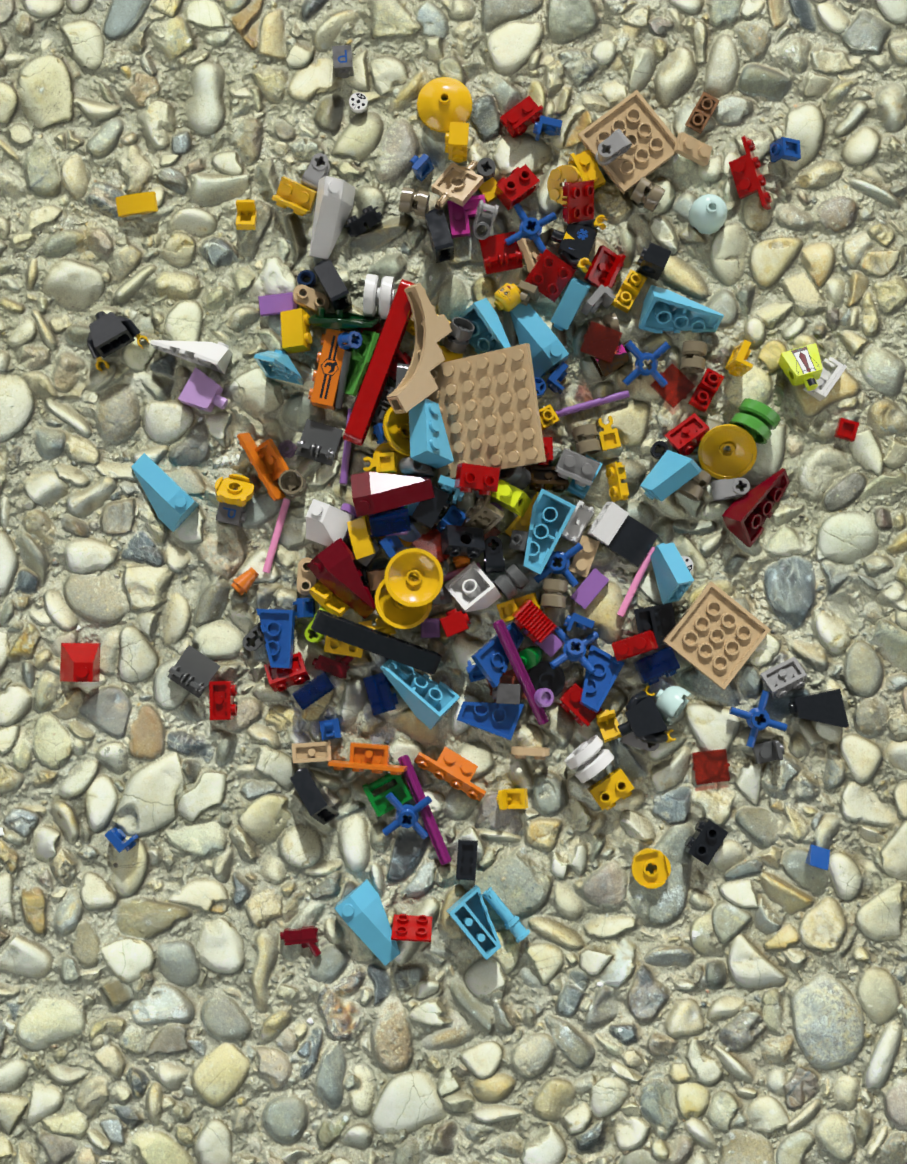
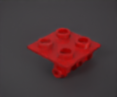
M594 180L576 183L564 182V186H562L563 196H567V198H562V201H567L566 204H562L565 207L563 208L562 216L564 222L570 224L594 219Z
M515 231L489 236L484 240L479 239L486 275L523 268L522 253L519 250L518 241L509 246L504 241V239L515 234Z
M545 249L543 254L540 253L536 259L538 261L525 279V282L537 286L541 294L555 303L576 270L548 249Z
M394 914L391 940L431 942L433 916Z

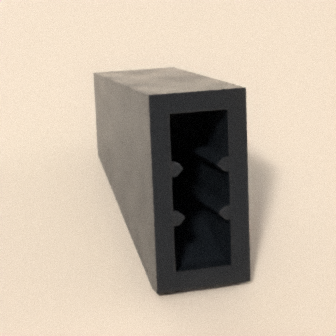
M438 209L430 210L425 214V222L435 261L439 263L454 259V243L444 211Z
M323 260L317 263L313 269L334 310L345 309L353 305L349 291L331 260Z
M833 688L789 698V711L794 717L838 727H849L840 689Z
M308 768L299 769L290 777L311 817L325 825L340 814L313 772Z

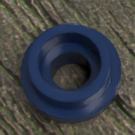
M303 270L298 274L297 282L299 285L302 284L312 288L316 283V276L310 270ZM305 278H310L308 283L304 282Z

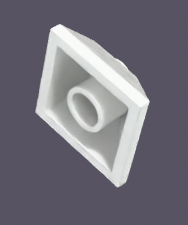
M313 499L306 515V539L327 547L339 538H342L344 541L348 533L347 522L352 521L354 516L329 504Z
M472 562L444 585L466 612L486 609L501 597L496 586L475 562Z

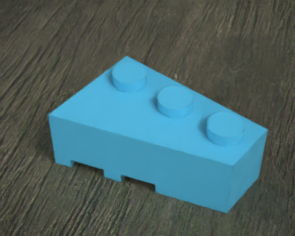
M425 398L409 410L410 458L439 469L454 462L439 404Z
M475 885L447 909L446 912L479 953L487 960L502 946L490 919L480 888Z

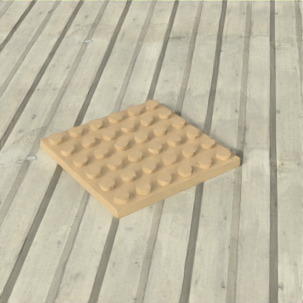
M525 343L443 362L430 371L439 389L429 395L427 399L439 404L454 462L437 469L439 478L440 475L451 479L456 478L457 464L460 463L488 466L503 470L546 462L530 344Z

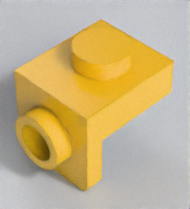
M236 200V229L256 230L257 210L255 200Z
M614 709L610 711L603 710L596 715V722L604 743L622 737L617 727L619 723Z
M527 788L499 790L497 795L499 810L528 808Z

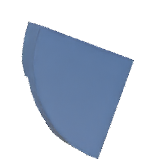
M413 523L407 526L408 535H397L402 540L408 542H417L424 539Z

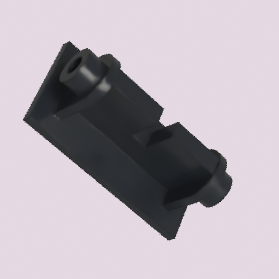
M370 205L362 210L363 214L359 217L354 215L346 220L347 224L344 225V228H350L348 233L351 238L357 237L366 231L363 225L365 222L369 228L381 222V219H383L380 211H375L379 208L378 206L372 207Z

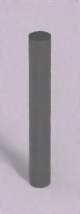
M344 351L334 406V408L342 409L352 354L350 351Z

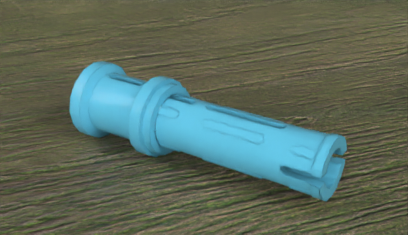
M489 887L488 890L482 893V896L504 921L505 929H509L514 935L517 943L529 935L530 930L522 925L518 916L511 913L492 887Z

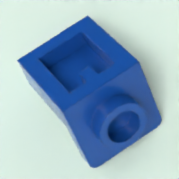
M541 115L540 121L535 122L533 133L536 134L535 140L539 141L541 131L550 136L560 135L563 121Z
M781 137L770 144L771 162L775 163L780 159L796 162L801 159L800 140Z
M564 362L556 368L546 382L549 384L548 388L554 393L558 392L561 394L565 389L558 382H561L568 374L566 372L568 365Z
M452 504L435 528L441 533L446 525L461 526L466 519L465 513Z
M397 535L385 536L378 541L389 558L396 555V551L400 547H404Z
M573 612L571 616L567 615L563 625L566 626L565 631L570 632L575 622L577 623L576 627L586 631L587 628H593L595 621Z
M116 827L105 834V837L119 853L125 849L128 852L137 844L135 840L139 838L136 834L129 840H126L125 833Z

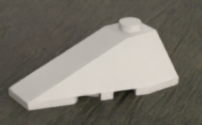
M329 176L319 179L309 256L328 260L353 208L355 187L344 180Z
M151 340L150 342L154 349L225 374L233 354L228 348L229 346L222 342L217 344L213 342Z

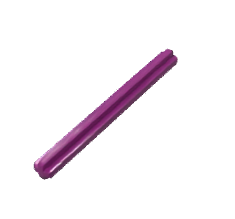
M497 620L493 623L494 629L538 724L544 725L549 721L544 708L537 706L534 701L536 690L504 621Z
M403 755L398 758V762L402 766H407V771L403 772L417 804L426 796L409 755ZM427 805L419 812L439 861L442 865L451 862V857L430 806Z

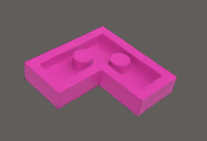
M485 195L472 196L464 206L447 201L452 238L470 236L469 218L475 217L480 200H483L485 203Z

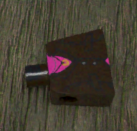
M618 336L591 343L586 349L602 381L613 375L630 360L628 356L630 351L625 346L628 341L621 343Z

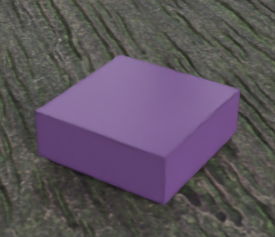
M426 618L421 623V638L440 637V618Z

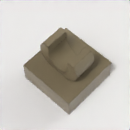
M523 280L519 282L518 288L521 291L520 303L527 306L530 299L537 302L540 297L538 287Z

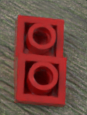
M707 368L688 404L705 412L721 385L724 376Z

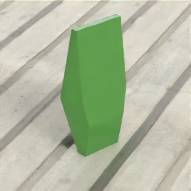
M363 330L360 333L362 345L357 349L352 348L350 350L352 354L344 394L356 397L378 343L379 334L376 332Z

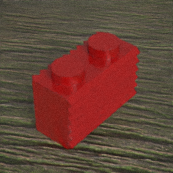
M529 599L512 614V617L515 619L513 623L519 629L524 628L528 632L526 636L534 643L536 641L542 643L557 628Z
M650 630L613 642L612 648L616 660L620 661L657 649L658 645L653 631Z

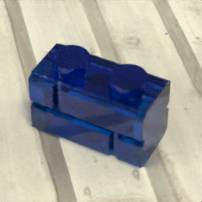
M408 505L369 515L373 537L411 531Z
M666 647L633 662L642 683H648L649 686L659 682V677L666 675L667 678L677 674L676 670L680 668L671 647Z
M323 672L292 695L301 709L305 710L337 687L328 673Z
M384 673L363 678L373 715L397 709L396 705L399 704L396 693L392 694L390 686L393 685Z

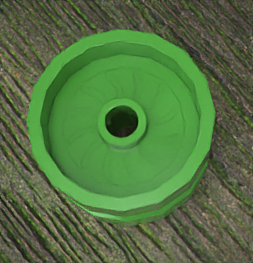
M745 398L738 408L740 413H736L729 423L746 429L754 438L755 443L766 444L772 435L771 430H774L781 421L780 416L764 403Z

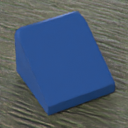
M810 844L805 863L828 871L830 850Z

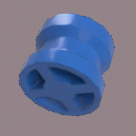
M535 377L536 391H538L536 392L537 399H539L545 393L546 383L543 379Z

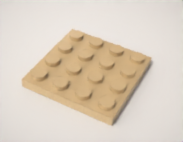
M638 90L634 91L578 134L579 140L591 151L594 159L598 152L599 144L614 131L620 129L630 140L632 145L627 152L617 157L609 165L601 166L622 194H625L637 185L642 177L646 178L677 154L673 152L677 140Z
M710 581L662 642L718 687L725 690L771 629Z

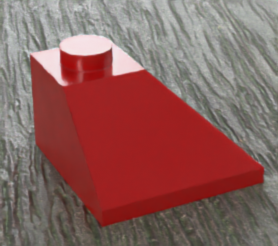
M61 643L60 681L99 682L101 643Z

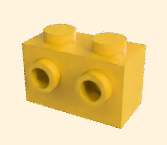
M450 122L449 133H445V153H448V160H452L455 163L467 161L469 123Z
M302 308L280 312L282 349L289 354L311 351L310 315Z
M618 767L590 786L588 791L602 810H610L616 805L617 800L629 797L632 794L631 791L635 788L623 770Z

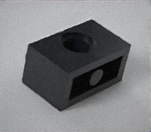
M650 242L649 247H644L637 262L639 269L637 272L658 281L672 251Z
M446 525L440 534L442 554L452 557L466 556L468 558H478L485 550L483 528Z

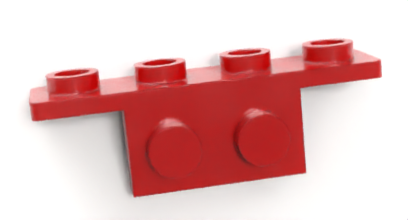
M744 135L741 139L746 155L729 162L739 198L743 199L758 192L762 207L769 210L771 209L769 203L772 200L769 192L765 191L766 180L764 175L760 174L759 168L761 164L753 152L756 149L752 139Z

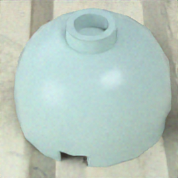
M714 194L700 196L693 202L689 210L688 218L690 225L699 230L698 232L701 234L717 232L727 219L726 203L722 198Z
M670 686L664 691L661 689L655 696L657 700L656 706L664 722L669 726L673 723L671 721L673 716L678 718L688 704L689 700L686 697H691L692 695L680 686Z

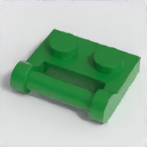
M388 773L370 784L362 785L378 817L395 808L386 798L388 793L392 792L402 804L412 799L401 775H391ZM394 779L397 781L398 784L374 796L372 791Z

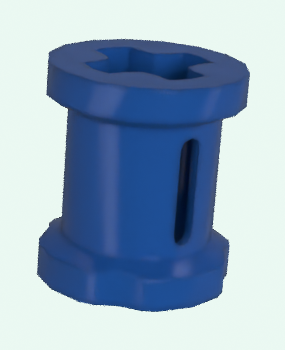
M356 331L340 333L337 338L338 346L343 350L357 349L362 345V336Z

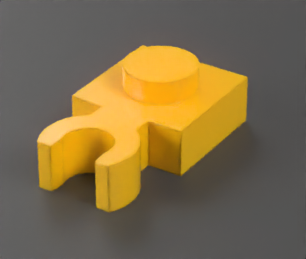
M608 416V424H603L602 419H598V426L603 430L598 432L602 452L621 447L617 428H611L613 424L611 416Z
M395 452L377 453L376 459L371 457L363 458V461L371 463L369 467L363 468L365 472L374 471L375 469L377 473L397 472V454Z

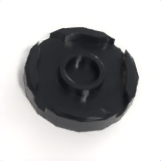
M550 661L539 662L528 673L535 690L548 688L553 692L554 697H557L563 691L565 685L563 670L559 666L553 669L549 664Z

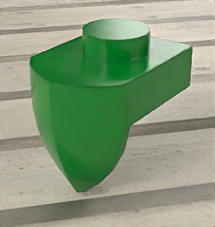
M529 646L518 652L526 670L537 665L542 659V649L536 646Z

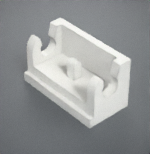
M832 357L829 359L825 358L821 363L823 370L820 378L816 380L818 387L812 391H808L806 387L803 389L819 401L826 398L847 368L846 365L841 364Z
M580 500L577 502L576 508L560 536L574 544L579 542L594 513L593 507L584 505L585 503Z
M606 502L586 534L601 544L609 545L629 513L614 502Z

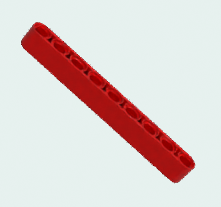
M403 279L398 286L344 431L343 440L362 446L412 315L411 305L404 289L414 285V283Z

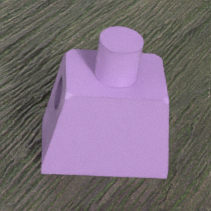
M196 367L178 398L185 405L207 412H212L214 406L225 409L228 403V399L220 396L223 392L222 387Z

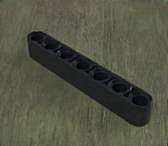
M323 610L317 611L311 629L317 633L430 674L436 673L442 655Z

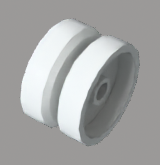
M367 274L363 296L364 317H374L379 306L380 318L387 319L395 297L394 277L384 276L379 287L378 275Z
M598 735L580 744L564 760L570 769L578 768L575 776L581 783H585L596 776L614 759V755L609 749L599 751L603 746V742Z

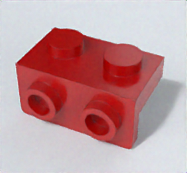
M604 245L599 246L584 280L597 289L601 284L611 289L616 283L618 272L624 266L626 256L624 254L617 255Z
M209 681L210 720H233L234 716H237V704H234V696H237V685H234V681Z

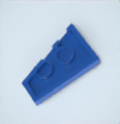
M256 609L257 615L260 618V627L264 634L265 647L271 668L292 669L295 610Z
M512 622L506 627L518 650L524 636ZM495 635L471 656L493 688H496L500 683L499 680L502 674L506 672L509 663L498 635Z
M591 644L587 660L596 670L592 674L585 670L580 704L598 713L624 662L617 661L615 657Z
M463 701L456 720L511 740L524 704Z

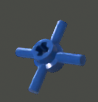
M517 203L513 208L522 222L517 233L504 239L506 245L509 246L522 238H529L533 240L539 252L543 254L546 247L539 236L543 226L557 219L556 214L552 212L540 220L533 217L528 218L521 204Z
M631 340L628 341L625 346L636 357V369L622 380L626 386L632 383L640 374L644 376L651 375L662 388L667 385L668 382L657 371V359L670 348V345L665 342L654 353H642ZM644 360H646V361H649V360H650V362H649L650 367H649V368H646V367L643 368V366H644L643 361H644Z
M578 542L565 553L553 551L547 561V567L542 571L541 575L537 574L533 578L539 583L551 573L563 574L574 588L579 582L568 570L570 566L569 559L582 550L583 547ZM555 559H563L561 567H554L556 564Z
M558 626L554 632L564 643L563 654L549 663L550 666L555 669L566 660L579 661L589 674L595 672L596 669L587 660L585 654L586 646L600 637L599 634L594 631L583 640L577 638L570 639L563 629Z
M762 690L758 707L751 709L749 712L735 707H731L729 710V714L746 719L748 726L751 728L746 746L754 748L758 732L768 726L784 732L787 729V724L770 719L769 713L765 710L770 695L768 691ZM755 717H761V722L755 721Z
M392 792L388 793L386 798L397 811L396 820L382 830L384 835L388 836L398 827L402 826L403 828L412 827L422 839L427 838L429 834L417 822L419 819L418 812L429 805L432 799L426 796L414 806L411 804L402 805Z

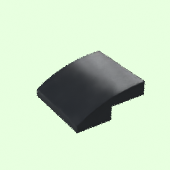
M628 515L610 544H604V546L616 555L623 557L635 567H639L659 535Z
M672 603L634 609L638 634L651 630L654 633L657 644L664 643L662 641L676 625Z

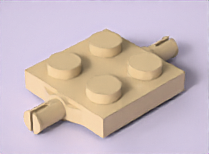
M472 160L467 167L451 163L431 186V190L433 193L441 196L436 202L439 207L442 208L447 201L464 206L484 183V177L474 172L478 164L477 161L474 162Z

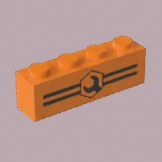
M327 328L326 333L322 334L321 345L323 347L322 351L318 352L316 361L319 365L318 369L314 370L312 381L315 383L313 389L310 388L308 396L312 406L335 410L334 406L344 351H348V349H341L337 343V338L343 331Z

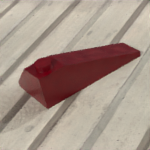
M780 469L737 499L722 515L727 529L747 547H751L764 531L762 526L766 518L770 519L773 514L771 512L775 502L778 503L788 487L790 481L786 469Z
M375 471L351 475L352 499L357 517L435 498L431 478L376 473Z
M339 538L316 555L307 566L318 581L366 619L376 610L375 603L369 589L362 583L360 578L362 576L361 571H357L353 560L355 558L342 538Z

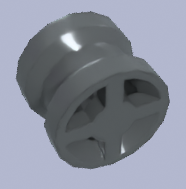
M483 158L477 164V174L484 177V182L495 176L496 165L494 161L490 158Z

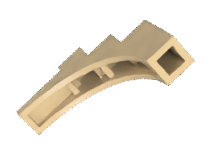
M421 283L410 285L404 289L414 317L415 344L412 360L405 377L397 388L387 396L395 414L407 413L439 389L430 371L445 361L442 349L438 346L437 342L452 332L445 315L436 314L435 308L428 299L426 290L422 287Z

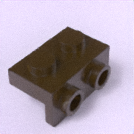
M530 466L529 468L531 474L529 490H534L535 492H540L541 489L553 490L555 493H562L568 490L569 481L557 475L558 472L555 471L556 466Z

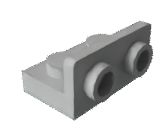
M601 284L586 301L581 312L585 316L590 312L594 314L600 307V304L608 309L616 298L614 292L609 287H604Z
M564 448L555 471L558 472L557 475L567 480L570 477L576 480V484L586 487V485H592V480L600 463Z
M794 656L760 674V677L769 689L771 698L774 699L776 697H784L788 691L794 688L797 690L803 687L806 683L807 674Z

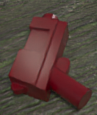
M319 655L318 659L314 658L312 665L315 666V669L326 671L341 679H346L347 672L351 667L347 664L355 657L345 656L341 658L337 656L333 660Z
M317 927L286 928L284 932H280V939L284 940L285 945L302 944V948L309 947L314 957L321 954L315 943L319 941Z

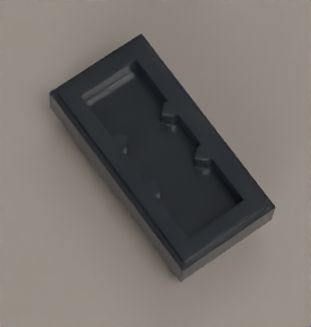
M458 839L456 879L475 881L478 840Z

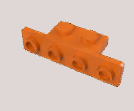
M250 433L238 434L239 444L248 455L249 462L256 469L259 479L267 489L268 495L273 501L286 498L277 481L284 471L289 470L273 440L267 439L257 447Z
M351 742L349 761L332 760L328 762V766H333L334 770L352 768L354 772H364V769H369L371 773L377 774L383 773V771H390L391 775H402V772L407 771V766L389 764L390 745Z
M444 747L437 761L421 752L418 753L414 760L418 767L430 771L436 778L448 782L454 789L463 791L473 800L480 801L486 794L485 790L470 782L478 766L447 747Z

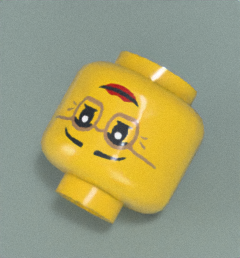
M505 283L494 293V305L496 308L506 312L513 310L521 302L520 289L513 283Z

